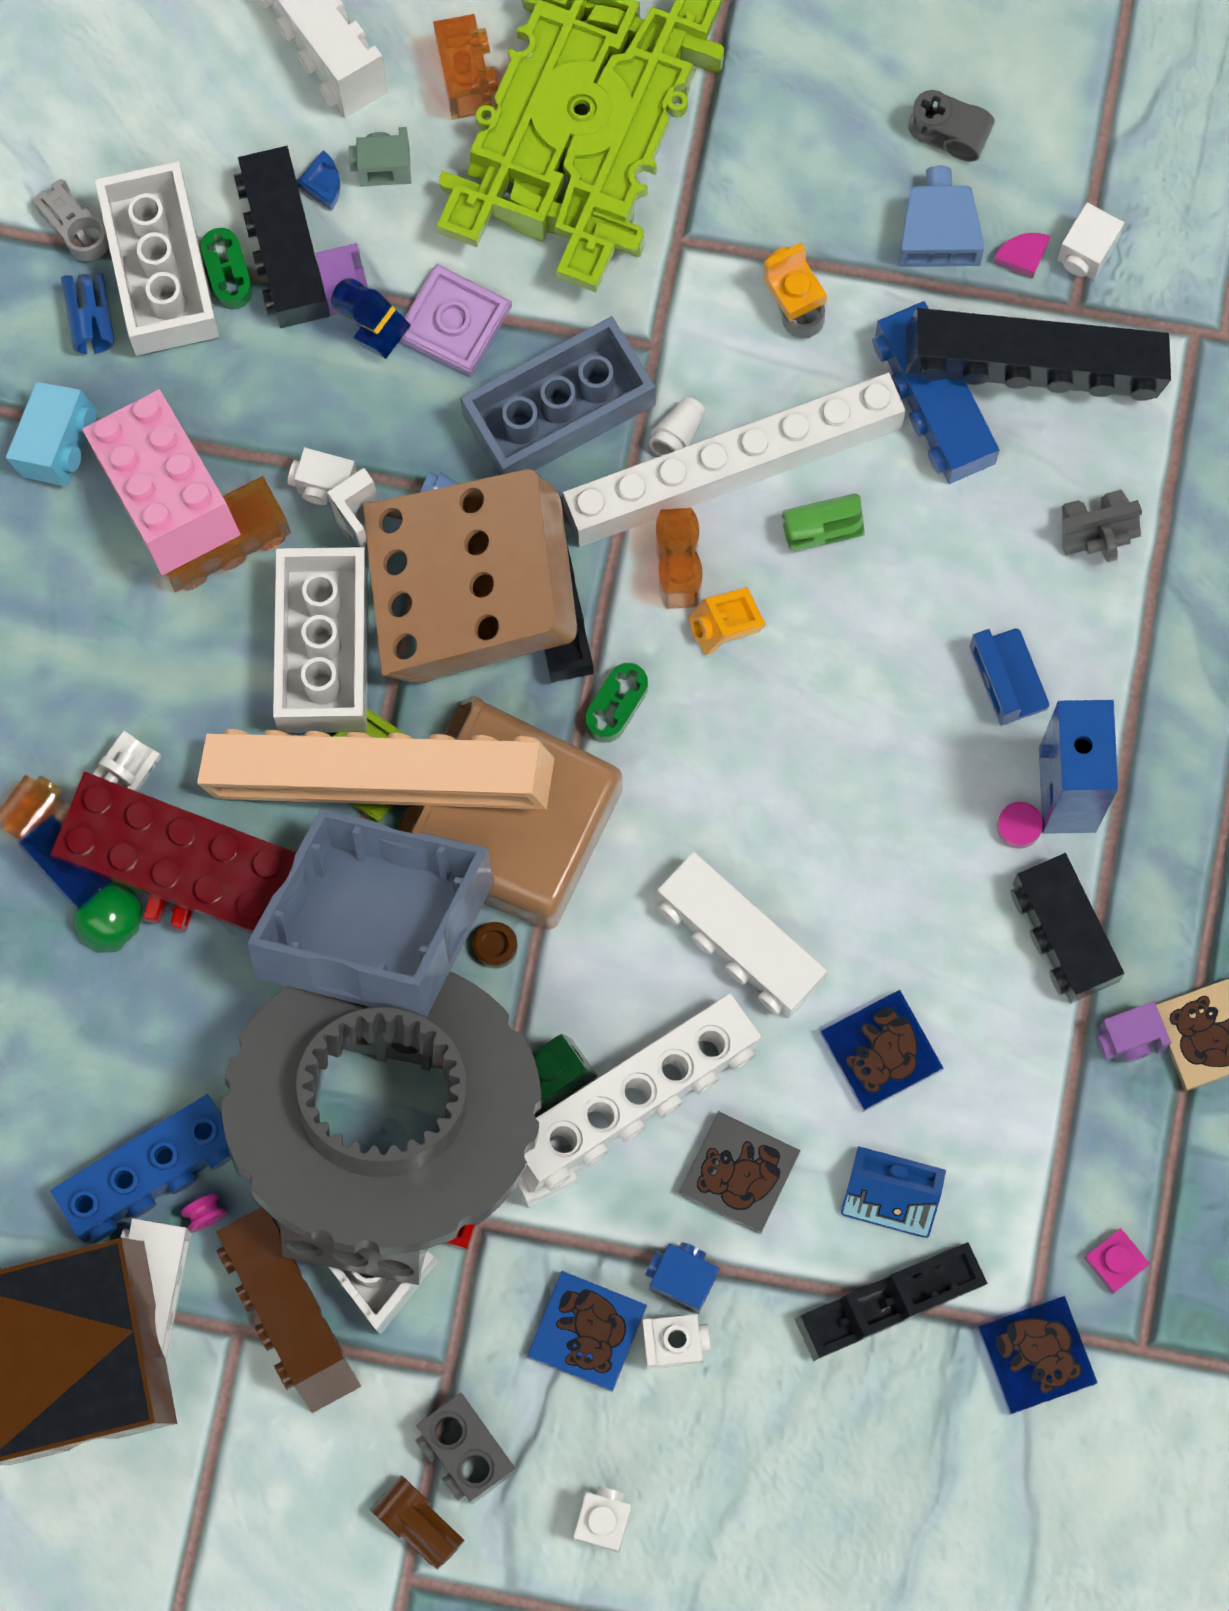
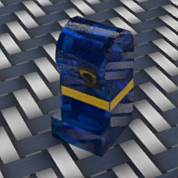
M353 278L341 280L332 292L331 304L334 311L351 319L359 327L353 338L363 348L387 359L411 324L380 292L373 288L365 287Z

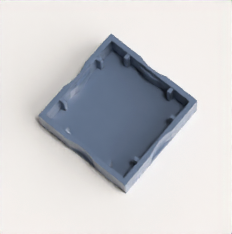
M320 809L295 854L289 876L272 896L247 942L255 978L372 1008H399L427 1018L493 885L488 848L431 834L403 832L387 827L380 822Z

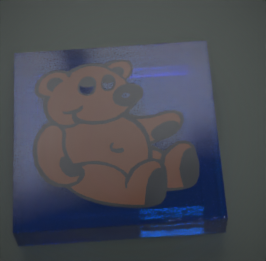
M901 990L886 996L820 1032L863 1113L944 1069Z
M1065 1296L977 1327L1009 1415L1098 1384Z

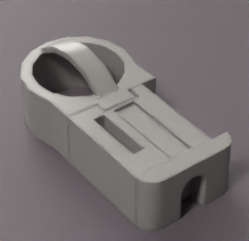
M59 179L51 184L53 191L46 194L42 191L34 197V203L40 215L66 244L71 255L77 260L85 262L94 261L107 252L109 244L102 220L94 215L88 207L82 208L71 195L65 180ZM95 228L100 230L99 240L94 244L83 229ZM75 235L78 236L85 247H77L72 243Z

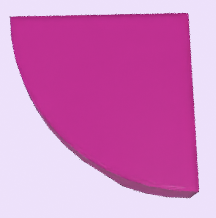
M1026 233L1013 237L998 250L993 263L1033 278L1047 248L1050 236L1041 233Z

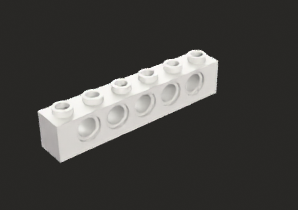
M731 993L537 1117L536 1119L540 1122L538 1139L535 1149L529 1150L524 1156L527 1161V1167L522 1177L531 1191L535 1193L544 1186L549 1191L554 1190L572 1176L569 1170L582 1161L587 1167L594 1164L609 1152L606 1147L608 1144L619 1137L623 1142L629 1141L646 1128L644 1121L657 1113L660 1118L666 1117L683 1104L680 1098L694 1089L697 1094H701L719 1081L720 1078L717 1076V1073L728 1066H731L735 1071L751 1061L756 1056L753 1050L762 1037ZM708 1041L713 1043L719 1055L715 1057L706 1056L699 1049L698 1042ZM666 1064L676 1066L681 1071L682 1079L677 1081L668 1079L662 1072V1066ZM628 1088L640 1090L645 1096L646 1103L640 1105L631 1103L625 1096V1090ZM591 1112L602 1113L608 1119L609 1127L599 1129L592 1126L587 1114ZM554 1136L565 1137L570 1142L572 1151L568 1153L557 1152L551 1146L550 1138Z

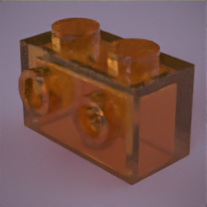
M475 14L433 21L435 43L451 120L476 116V111L479 107L483 105L492 106L491 93L498 90L494 66L486 67L483 56L490 53L486 28H477Z

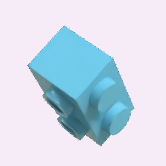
M36 382L6 455L7 461L23 478L68 487L73 472L80 465L81 452L87 439L82 428L96 422L97 408L82 390Z

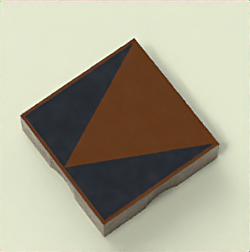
M118 1238L0 1270V1465H14L70 1451L74 1447L91 1440L102 1438L119 1439L178 1424L166 1358L161 1350L156 1332V1303L144 1241Z

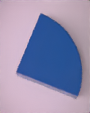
M323 150L299 178L297 184L298 188L332 211L340 195V178L333 159Z

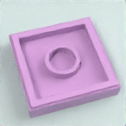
M436 263L395 333V338L397 341L471 378L512 308V301Z

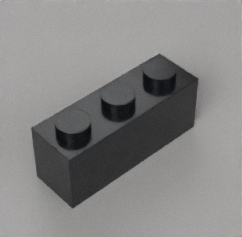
M1066 852L1018 873L1013 882L1014 889L1010 890L1011 897L1018 912L1021 915L1027 913L1034 929L1030 930V936L1036 950L1040 955L1046 953L1053 966L1049 974L1058 994L1063 995L1066 993L1071 1004L1120 982L1125 973Z

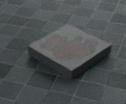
M718 1111L679 1191V1195L761 1234L801 1150Z

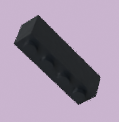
M288 145L238 157L241 173L233 174L239 200L248 198L251 211L244 212L243 217L248 237L257 236L260 250L253 251L252 253L258 277L267 275L270 289L262 290L268 316L277 315L280 329L330 317Z

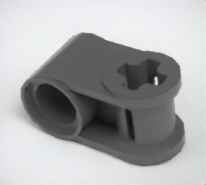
M927 90L919 94L915 99L913 113L910 116L908 126L910 133L918 141L944 150L960 160L973 162L979 159L994 126L995 119L987 110L979 106L964 103L945 95L941 91ZM934 101L938 102L937 108L933 107ZM927 115H933V119L927 118ZM923 126L927 127L926 132L922 130Z

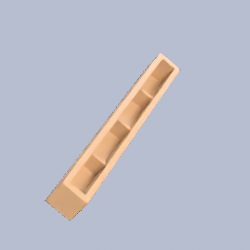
M226 729L224 734H206L197 784L214 799L547 810L555 758L538 739L528 736H517L514 738V741H498L486 735L472 736L471 740H456L444 734H432L429 736V739H414L402 733H390L387 738H372L370 735L360 732H349L346 734V737H331L319 731H308L305 733V736H290L288 733L278 730H267L264 732V735H250L242 730Z

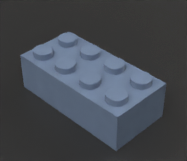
M611 316L460 397L464 419L497 474L502 475L525 469L535 471L655 406L656 387L617 322Z

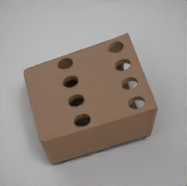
M525 469L378 502L363 503L382 676L414 683H426L436 678L571 643L576 637L577 621L562 503L556 488L535 471ZM384 516L402 520L400 528L393 533H386L382 527ZM396 552H404L407 557L405 569L397 575L389 574L387 570L389 557ZM409 594L412 599L410 611L402 617H395L391 610L393 600L398 595ZM413 636L417 642L415 653L408 659H400L396 653L398 642L403 637Z
M471 696L459 702L444 735L451 736L456 740H471L472 736L475 735L490 736L498 741H514V738L517 736H528L538 739L555 758L547 810L408 805L396 830L416 834H431L488 848L493 885L484 904L546 930L553 929L558 925L619 800L623 789L622 773L616 766L484 702L483 699Z

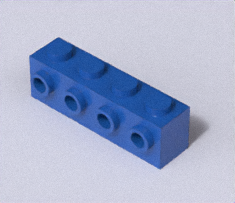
M207 1093L51 1189V1194L76 1236L83 1242L89 1239L93 1243L99 1242L117 1230L115 1223L128 1215H131L133 1219L140 1217L156 1206L154 1199L170 1190L172 1194H176L192 1185L196 1181L193 1175L209 1166L211 1170H215L231 1161L223 1130L222 1115Z

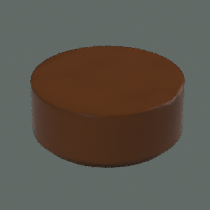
M486 923L474 935V954L477 960L488 968H503L509 965L517 955L518 942L516 934L504 923Z

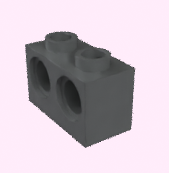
M462 1392L416 1425L422 1433L415 1440L431 1463L439 1458L449 1473L442 1479L457 1501L466 1496L470 1503L474 1504L517 1472ZM446 1420H456L462 1425V1436L458 1442L452 1445L442 1444L437 1439V1429ZM479 1457L485 1459L490 1467L488 1477L480 1483L467 1481L463 1473L465 1464L472 1458Z

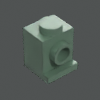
M398 127L399 135L391 136L385 132H374L366 137H357L356 145L349 146L350 172L358 171L361 187L411 184L410 144L407 127Z

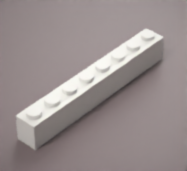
M886 373L564 491V510L579 547L900 430L903 426L905 408L890 373Z

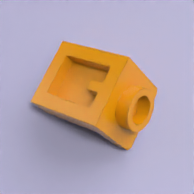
M798 243L790 248H779L764 261V283L788 321L827 303L825 290L806 262V249L802 243Z
M748 587L705 598L688 617L691 633L695 640L699 642L705 655L714 653L724 642L759 633L766 626Z

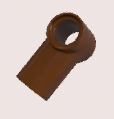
M401 1475L369 1510L398 1538L404 1537L415 1548L414 1550L430 1565L439 1570L465 1540L430 1507L432 1503Z

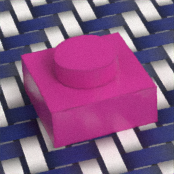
M1121 1228L1084 1257V1260L1112 1294L1150 1265L1148 1260Z

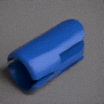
M103 273L95 274L93 286L90 275L79 274L76 292L73 276H62L61 283L72 348L77 353L87 354L86 341L91 340L95 354L110 349L114 345V334Z

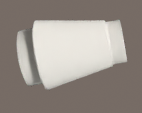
M684 397L651 430V439L649 440L651 450L660 457L690 446L705 413L704 406L692 397Z

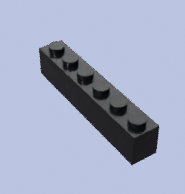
M917 308L906 326V374L918 375L929 381L949 378L963 380L971 385L990 382L1005 384L1013 389L1032 386L1047 388L1055 393L1074 390L1089 392L1096 397L1115 394L1131 396L1132 399L1138 401H1147L1158 398L1171 381L1170 338L1167 332Z

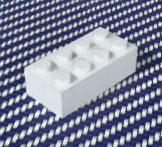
M179 161L95 179L127 331L135 355L138 356L220 337L188 192Z
M364 547L276 549L273 718L278 731L285 733H306L308 731L323 733L367 732L369 565Z

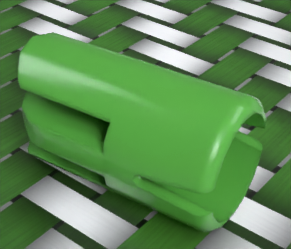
M857 493L783 510L782 518L785 519L783 528L790 550L797 552L865 535L860 496Z

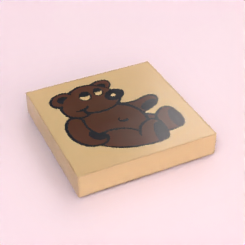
M1229 979L1157 1004L1156 1006L1171 1040L1168 1051L1184 1091L1188 1092L1229 1077Z

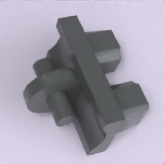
M1122 490L1106 493L1101 497L1100 510L1088 512L1084 502L1079 500L1065 503L1062 506V548L1065 556L1086 551L1087 554L1102 551L1107 562L1117 560V547L1128 545L1131 543L1130 539L1141 537L1140 515H1142V509L1139 501L1130 502Z

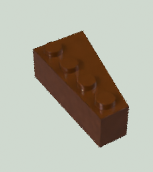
M260 1207L216 1231L223 1244V1247L217 1249L216 1252L228 1274L234 1271L237 1272L242 1285L235 1288L247 1312L256 1310L262 1323L254 1327L265 1349L269 1351L275 1348L281 1362L275 1364L274 1367L286 1390L295 1387L311 1412L314 1413L362 1387L354 1371H352L342 1355L343 1350L326 1319L323 1318L321 1308L306 1280L303 1279L296 1260L282 1257L281 1233L274 1218L263 1207Z

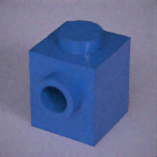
M681 1242L678 1248L669 1243L665 1254L656 1251L645 1276L652 1279L650 1291L699 1314L716 1280L720 1267L705 1261L706 1253L693 1245Z

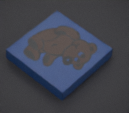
M561 1271L527 1358L613 1392L647 1304Z

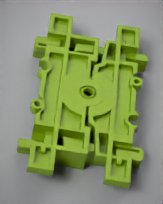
M522 0L523 8L532 12L526 25L517 28V38L526 41L529 46L523 51L507 49L510 63L494 96L497 110L490 105H483L476 111V123L482 131L477 134L470 150V164L467 175L482 180V183L478 184L442 170L439 176V185L443 191L450 193V197L436 225L437 233L477 247L492 215L514 230L541 242L544 241L547 232L568 238L570 240L556 270V278L596 293L615 249L636 257H640L642 254L644 230L641 226L632 222L634 220V205L637 199L648 194V186L639 183L635 177L644 171L656 175L657 164L654 159L669 127L668 114L678 118L687 112V96L690 91L691 81L696 72V69H693V65L716 74L721 72L724 48L722 45L707 38L724 0H675L670 13L651 7L644 20L640 18V2L636 0ZM581 103L588 105L590 111L582 116L574 112L575 106ZM568 151L563 164V171L570 181L565 193L564 174L557 172L565 152ZM511 182L514 186L510 201L503 199V196ZM563 196H564L563 203H562V204L558 203L559 200H560V199H563Z

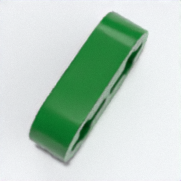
M214 228L208 231L201 241V252L214 295L218 303L224 308L231 310L240 309L247 305L253 294L251 280L236 235L231 230ZM223 242L225 247H228L226 253L229 262L221 264L217 252H214L216 250V243ZM233 273L235 283L240 286L238 287V294L230 296L229 291L225 290L227 289L225 275Z
M622 663L616 666L589 706L586 713V729L589 735L596 741L606 743L618 739L645 699L648 691V677L644 669L639 665ZM631 675L635 676L636 686L639 689L637 691L629 689L622 700L617 698L621 691V683L618 679L627 680ZM612 705L616 707L613 714V722L616 726L613 728L607 725L603 730L598 729V720L595 716L597 714L605 716Z

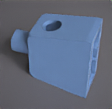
M937 165L926 169V186H914L910 189L899 267L980 266L984 252V241L972 188L969 186H952V170L948 166Z

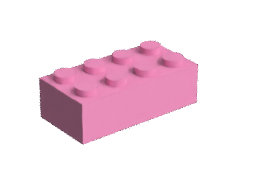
M160 389L82 428L98 463L162 576L241 535L226 501Z

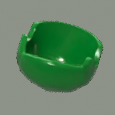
M111 880L97 882L86 889L76 902L73 912L74 931L82 945L96 953L120 951L139 931L142 905L135 892L129 887Z

